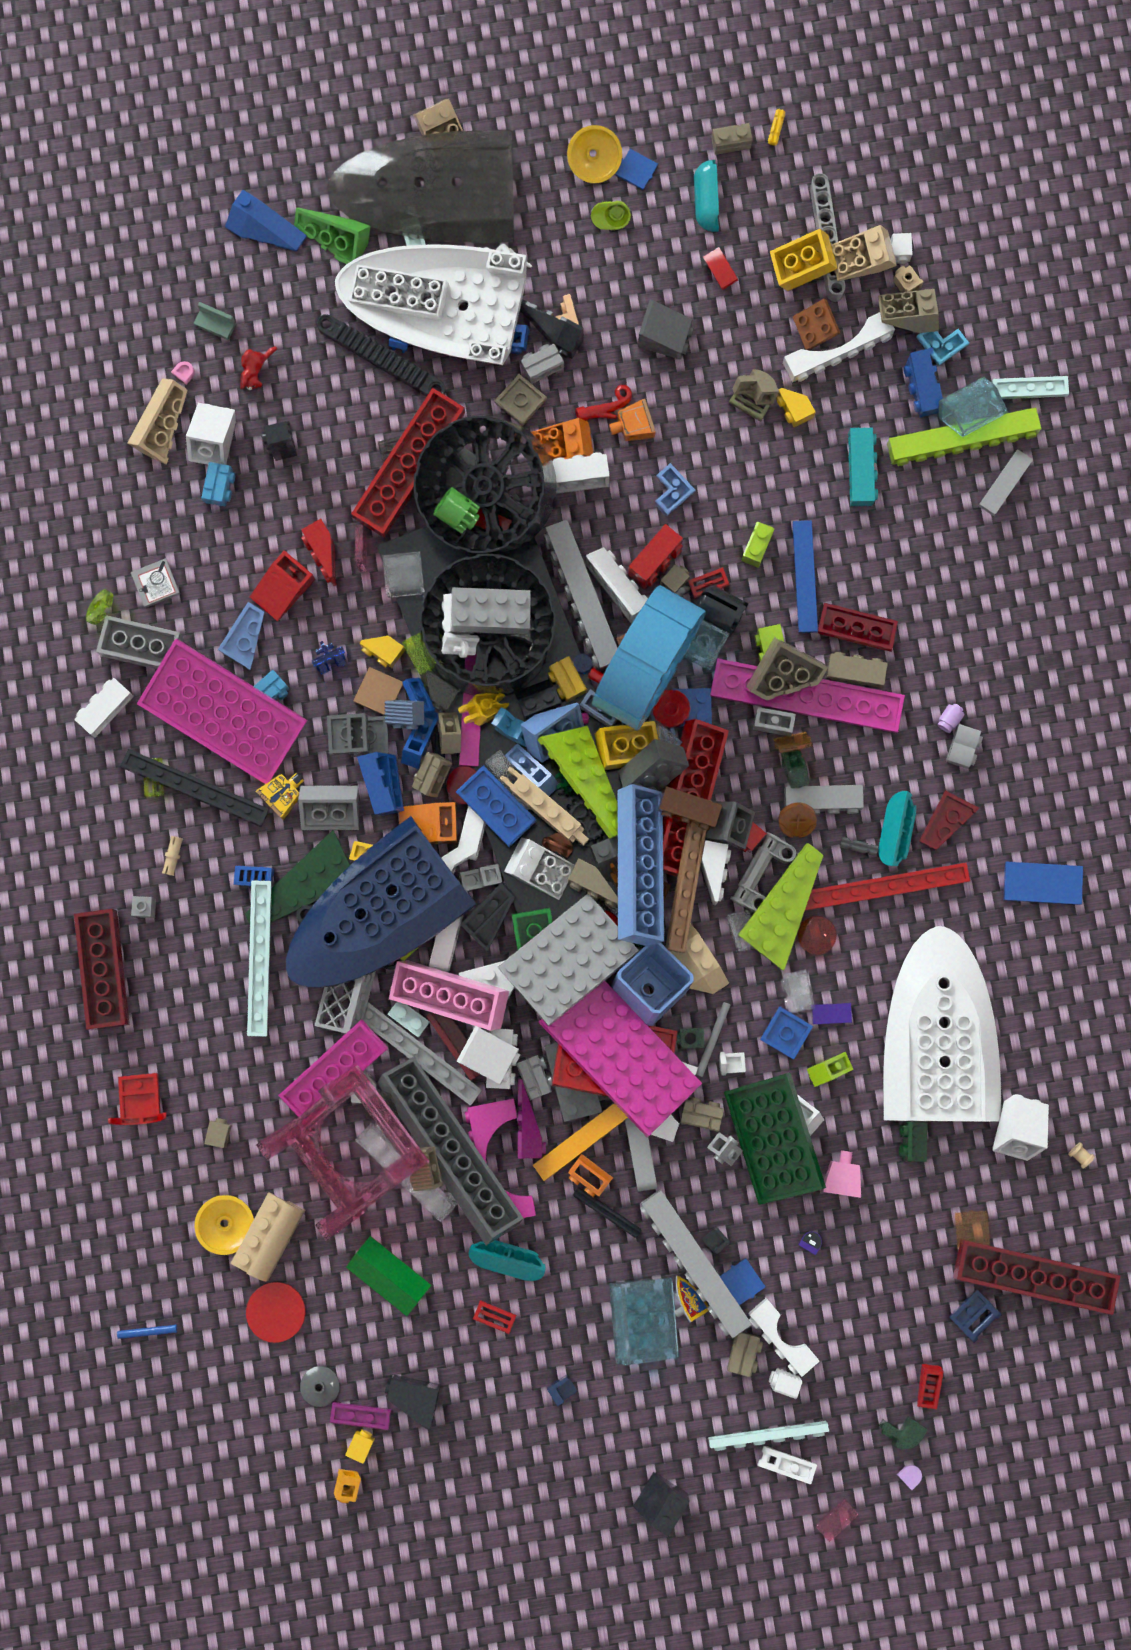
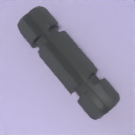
M845 837L842 838L840 843L841 848H850L852 851L868 853V855L876 856L878 852L877 845H868V843L857 840L851 841Z

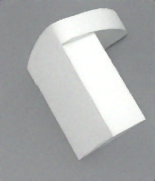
M720 1052L719 1064L722 1076L726 1075V1073L746 1072L744 1052L727 1054Z

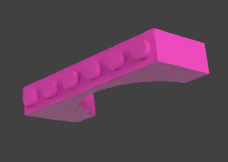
M514 1099L468 1107V1112H465L466 1122L471 1124L472 1131L468 1132L469 1138L486 1163L488 1143L494 1132L504 1123L518 1118ZM506 1191L523 1218L536 1216L532 1195L520 1196Z

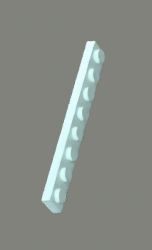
M251 881L247 1036H267L272 881Z

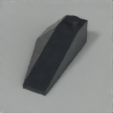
M522 299L520 311L551 345L555 344L562 357L573 359L583 342L584 328L563 316L561 319L556 318L553 312L549 310L544 313L537 305Z

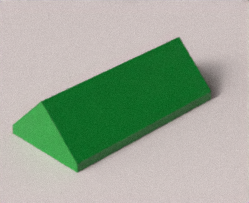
M372 1236L366 1240L346 1266L348 1270L405 1316L410 1314L431 1287L428 1281Z

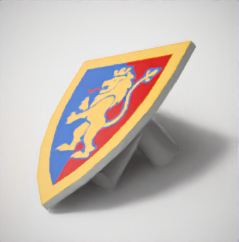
M676 1276L677 1293H675V1296L681 1307L675 1310V1315L680 1317L685 1314L689 1322H692L709 1311L707 1309L708 1304L706 1301L703 1303L694 1286L679 1276Z

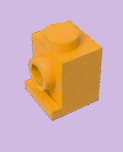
M338 1469L334 1490L336 1500L341 1503L356 1502L361 1481L358 1471Z

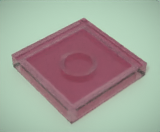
M356 525L355 563L360 572H366V533L363 525Z

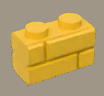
M569 656L549 666L550 672L547 674L552 683L556 682L558 686L556 691L561 700L565 699L567 703L587 692Z

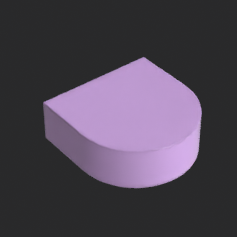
M907 1465L897 1474L911 1490L922 1479V1473L915 1465Z

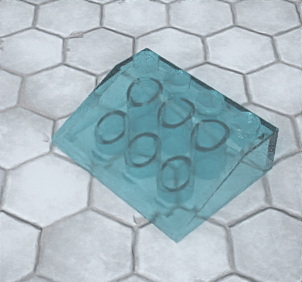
M672 1278L609 1283L616 1364L633 1365L679 1358Z

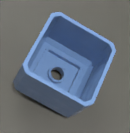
M657 943L645 946L617 972L611 988L647 1026H653L687 993L694 980L693 974L664 945ZM650 986L653 989V993L646 994L643 991V987Z

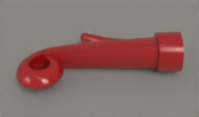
M627 385L617 386L615 389L617 401L575 408L576 417L585 421L593 418L617 419V416L610 412L616 411L630 402L632 397L630 387ZM620 391H625L626 396H621Z

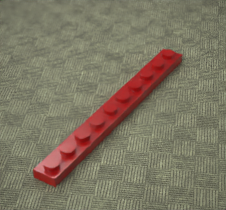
M967 862L812 889L805 911L970 882Z

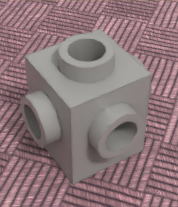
M720 1132L707 1147L715 1154L713 1158L722 1165L726 1162L732 1166L743 1152L737 1146L739 1144L737 1140L731 1136L727 1138Z

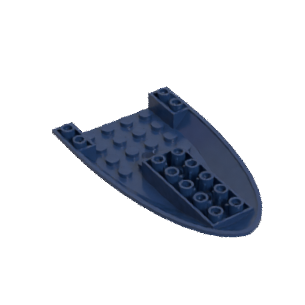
M410 816L357 858L327 888L308 911L289 946L286 957L287 975L296 984L313 988L335 986L356 980L391 964L415 950L474 907L476 902L460 884L423 834L421 828ZM396 886V894L388 895L389 888ZM366 912V916L361 919L360 914ZM335 935V940L330 943L329 938Z

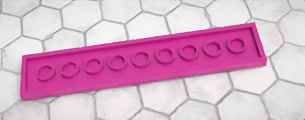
M717 658L711 697L898 733L905 695L822 679L818 685L808 686L790 694H783L773 699L765 700L750 692L746 687L758 666Z

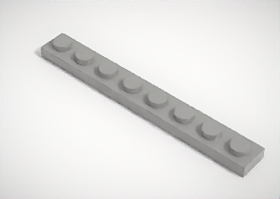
M369 1002L367 1003L363 1021L370 1029L409 1059L415 1057L423 1070L470 1106L482 1092L481 1088Z

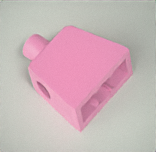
M841 1150L840 1161H830L824 1179L826 1188L822 1189V1192L861 1198L860 1165L851 1164L853 1152Z

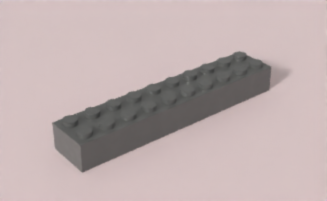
M415 1057L382 1074L377 1084L420 1148L435 1146L442 1181L485 1245L487 1246L517 1227L524 1219Z

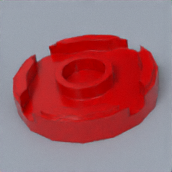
M665 690L653 708V716L664 727H679L685 723L690 715V702L685 694L678 690Z

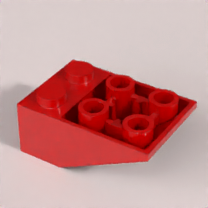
M319 519L301 529L303 533L301 538L308 551H313L311 555L318 568L322 566L320 570L327 583L331 582L333 586H336L335 544L322 519Z
M284 550L271 564L250 595V598L276 621H279L315 581V578L311 572Z

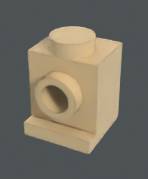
M902 266L896 270L893 282L901 293L921 289L924 281L918 277L911 266L907 268Z

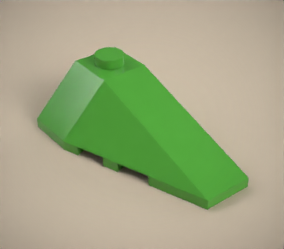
M296 208L294 226L310 239H315L319 242L325 251L329 250L335 255L334 258L338 261L348 264L363 255L369 242V225L348 218Z

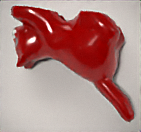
M276 346L269 348L265 354L251 349L245 351L241 358V366L244 368V371L241 374L240 389H244L247 386L248 390H252L262 386L258 379V373L265 361L277 350Z

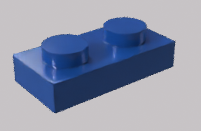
M409 678L402 682L410 701H424V715L432 714L435 711L421 678Z

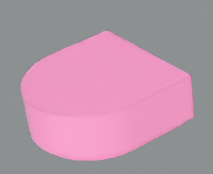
M183 361L178 363L171 373L187 385L194 377L195 371L189 362Z

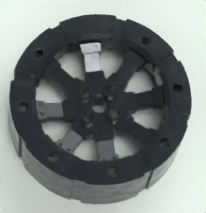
M488 416L461 418L449 423V426L435 433L423 448L416 464L418 465L416 473H414L416 505L430 531L445 544L458 550H467V552L471 553L508 552L521 547V544L533 539L541 531L551 515L554 507L552 506L553 499L556 498L557 488L550 455H547L545 452V447L539 439L520 425ZM485 426L486 430L481 433L480 428ZM522 437L527 440L525 444L521 442ZM490 438H501V440L508 443L499 458L492 462L491 458H489L488 449ZM471 443L474 444L476 451L474 466L466 463L459 454L464 449V446ZM446 449L451 453L448 457L444 454ZM522 453L528 459L531 471L519 475H506L509 469L508 466L515 457ZM450 467L456 469L463 477V481L458 485H446V473ZM485 469L489 470L488 476L483 474ZM484 481L489 483V488L486 491L482 488ZM521 486L533 487L534 497L528 507L513 499V496L508 491ZM451 487L480 506L478 512L481 509L485 516L486 534H477L476 531L466 528L459 537L456 535V529L433 515L439 502ZM436 492H440V498H435ZM489 496H492L493 501L489 503L487 499ZM498 505L508 509L519 520L513 525L512 529L503 531L502 526H500L497 514L499 512ZM498 540H502V547L497 546Z
M476 554V556L469 558L467 556L444 568L433 579L430 588H427L420 609V640L423 643V653L436 675L446 684L454 686L456 690L473 696L483 693H512L535 678L540 672L543 663H546L556 625L552 598L539 576L529 567L520 564L519 561L497 554ZM497 574L499 579L497 581L493 580L492 575ZM451 584H456L457 588L486 585V589L530 590V597L536 598V602L530 601V614L534 619V627H530L528 634L476 632L470 634L480 638L476 646L477 656L472 671L465 668L463 670L455 662L458 658L457 654H443L441 651L443 644L439 640V630L443 629L442 622L444 620L442 602L444 601L445 594H451L452 587H449ZM431 619L434 621L432 626L427 625V620ZM516 638L531 644L529 654L520 660L509 647L507 639ZM545 638L547 642L541 644L539 639ZM491 649L497 654L499 653L505 662L507 670L501 672V674H487L488 667L486 666ZM438 661H443L444 666H442Z

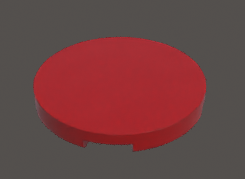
M271 1282L258 1288L251 1295L246 1307V1318L252 1332L260 1339L273 1343L283 1342L293 1337L301 1329L306 1316V1307L299 1292L293 1286L283 1282Z

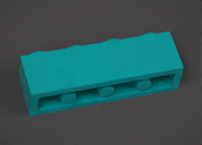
M850 428L848 432L850 506H873L875 500H878V489H875L878 473L877 470H874V463H877V452H874L873 445H876V434H873V428Z

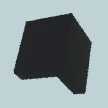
M717 1226L702 1238L715 1255L730 1243Z

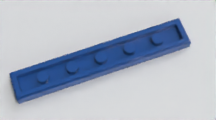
M812 520L793 521L798 633H817Z

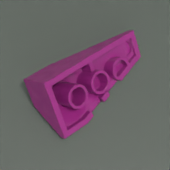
M518 1079V1159L542 1158V1154H546V1142H542V1136L523 1080Z

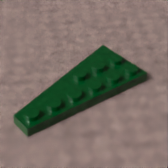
M334 830L271 888L270 924L296 912L306 905L315 903L327 888L350 866ZM251 908L245 913L246 918H247L249 924H250Z

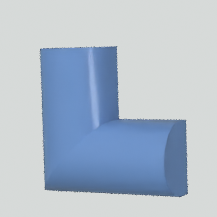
M671 463L656 475L668 489L655 501L656 506L665 516L673 512L696 491Z

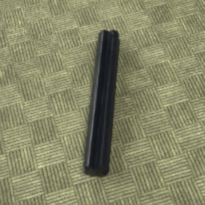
M580 1187L574 1191L573 1196L634 1238H637L641 1233V1228L595 1197H592Z

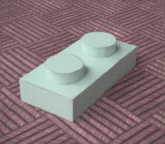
M396 1002L387 1014L418 1038L430 1023V1021L407 1004Z

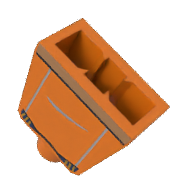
M645 399L618 411V422L609 424L611 434L614 435L622 432L625 441L654 438L656 433Z

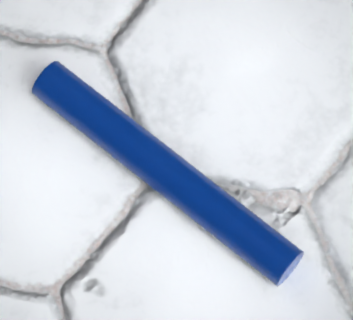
M177 1325L117 1331V1338L177 1333Z

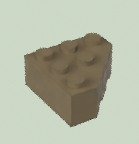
M774 637L746 687L757 696L770 700L779 695L790 694L808 686L818 685L828 667L823 662Z

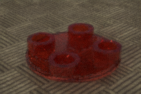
M810 917L799 928L798 940L800 946L811 954H824L836 942V929L832 922L824 917Z

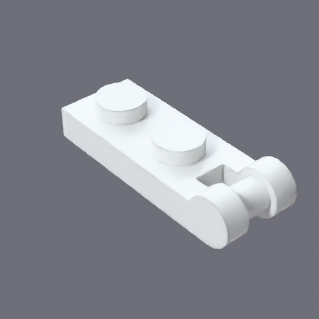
M763 1446L762 1459L758 1461V1466L808 1484L812 1483L817 1467L816 1463L768 1446ZM771 1456L776 1457L774 1464L769 1462Z

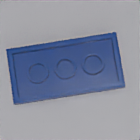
M484 765L456 791L508 847L537 821Z
M1005 862L1003 900L1082 905L1083 866Z

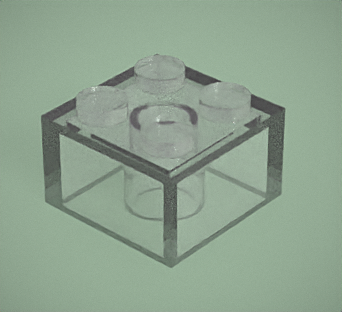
M420 551L382 555L385 589L388 598L425 594Z

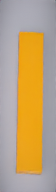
M615 1103L533 1164V1167L543 1181H546L628 1117Z

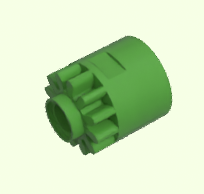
M451 487L439 502L433 515L460 533H463L466 528L471 530L479 518L477 512L480 506Z

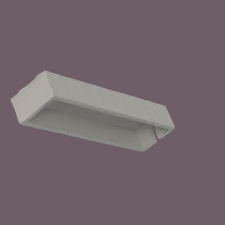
M567 520L546 527L544 542L547 550L551 549V560L554 567L558 566L557 575L560 583L565 584L564 593L567 601L572 602L571 611L574 619L578 618L579 632L581 636L585 635L584 644L588 654L592 653L591 662L593 668L605 673L618 648Z
M659 1189L641 1202L643 1205L640 1208L647 1219L651 1217L654 1221L651 1226L658 1236L660 1234L664 1236L665 1240L662 1242L669 1252L674 1251L676 1254L674 1260L680 1269L685 1267L687 1270L686 1278L692 1286L694 1284L697 1285L699 1288L696 1290L703 1303L705 1301L709 1303L710 1306L707 1309L713 1318L720 1319L721 1322L718 1325L726 1336L730 1334L734 1338L751 1326V1322L663 1192Z

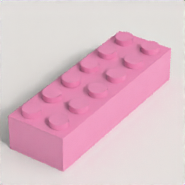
M406 960L397 961L389 999L491 1031L501 1029L509 991Z

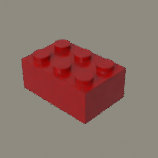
M665 524L629 565L628 576L643 589H646L648 586L652 587L658 580V574L660 572L664 573L668 569L671 559H676L681 554L683 538Z

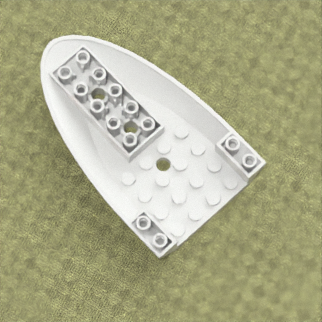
M457 245L392 247L368 253L346 264L336 276L335 286L338 296L345 306L360 320L382 333L433 352L503 365L511 351L526 284L527 256ZM396 290V292H393L390 294V296H388L390 291ZM427 296H431L430 299H427V300L424 302V299H425ZM467 302L468 308L464 311L459 310L460 304Z
M934 927L920 936L906 956L896 981L888 1016L884 1050V1120H1000V1059L990 997L982 972L970 948L958 934L946 927ZM941 978H944L948 983L945 989H942L938 984ZM941 1017L948 1020L946 1028H942L939 1025ZM942 1056H946L950 1060V1064L946 1068L940 1065L939 1061Z

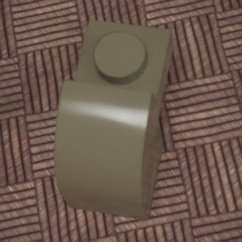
M753 369L748 376H738L732 388L734 394L752 393L756 405L773 404L779 392L774 379L769 374Z

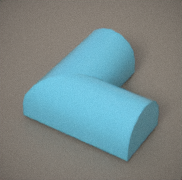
M959 329L944 339L937 331L920 333L916 337L925 349L933 347L934 353L931 354V357L938 366L969 345L968 340Z

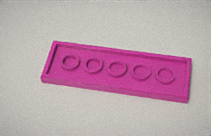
M361 1019L278 1096L305 1124L383 1054L388 1047Z

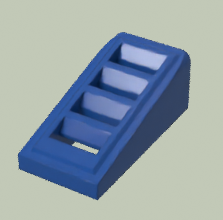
M235 866L233 885L251 886V881L255 880V872H259L258 881H262V874L266 872L265 881H272L273 883L274 869ZM240 870L244 871L243 881H239ZM248 871H251L250 882H247Z

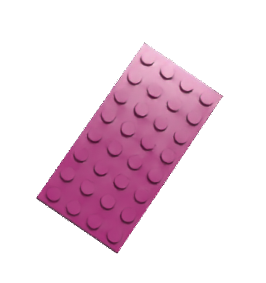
M177 638L173 641L137 702L142 708L264 784L272 780L308 721Z
M606 981L596 987L549 1027L542 1019L539 1020V1024L646 1137H649L702 1084Z

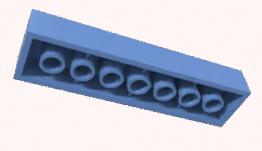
M631 784L618 790V940L651 946L664 942L663 816L661 815L662 812L658 811L662 792Z

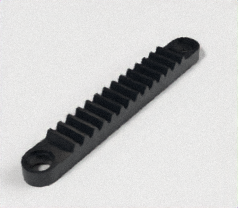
M323 314L317 319V328L321 334L423 395L427 396L434 386L441 387V393L446 394L445 385L442 381L433 377L427 371H423L415 364L410 363L408 360L403 359L402 356H398L395 352H391L390 349H386L370 337L359 333L358 330H354L351 326L346 325V323L328 314ZM323 321H330V328L323 329L321 327Z

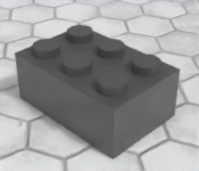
M654 739L619 770V775L623 788L634 784L660 791L680 775L689 764L684 747Z

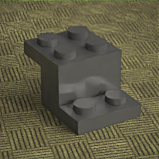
M365 713L327 716L329 755L350 754L351 757H358L374 752L389 754L388 724L385 723L386 716L367 717Z

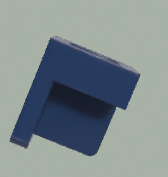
M567 1374L547 1387V1391L557 1407L564 1403L565 1399L577 1392Z

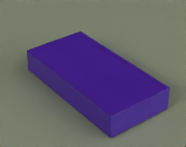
M851 1003L811 1005L813 1024L852 1023Z

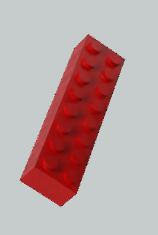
M432 388L352 511L353 519L385 538L414 494V473H416L418 466L416 464L423 448L440 429H444L449 426V423L463 418L465 407Z
M698 719L686 720L679 746L684 747L689 766L674 778L668 787L711 801L729 730ZM663 816V873L678 877L687 824L680 822V818L675 816L672 818Z

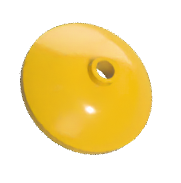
M599 125L586 126L577 131L569 142L567 149L568 164L572 172L581 180L589 183L604 182L617 172L621 164L622 147L620 141L606 127ZM591 150H595L596 152L595 156L593 157L590 156Z
M230 1195L213 1197L201 1206L196 1215L194 1225L196 1237L206 1250L214 1254H233L237 1252L254 1220L253 1214L248 1205L237 1197ZM222 1220H227L228 1224L226 1226H222L220 1222Z

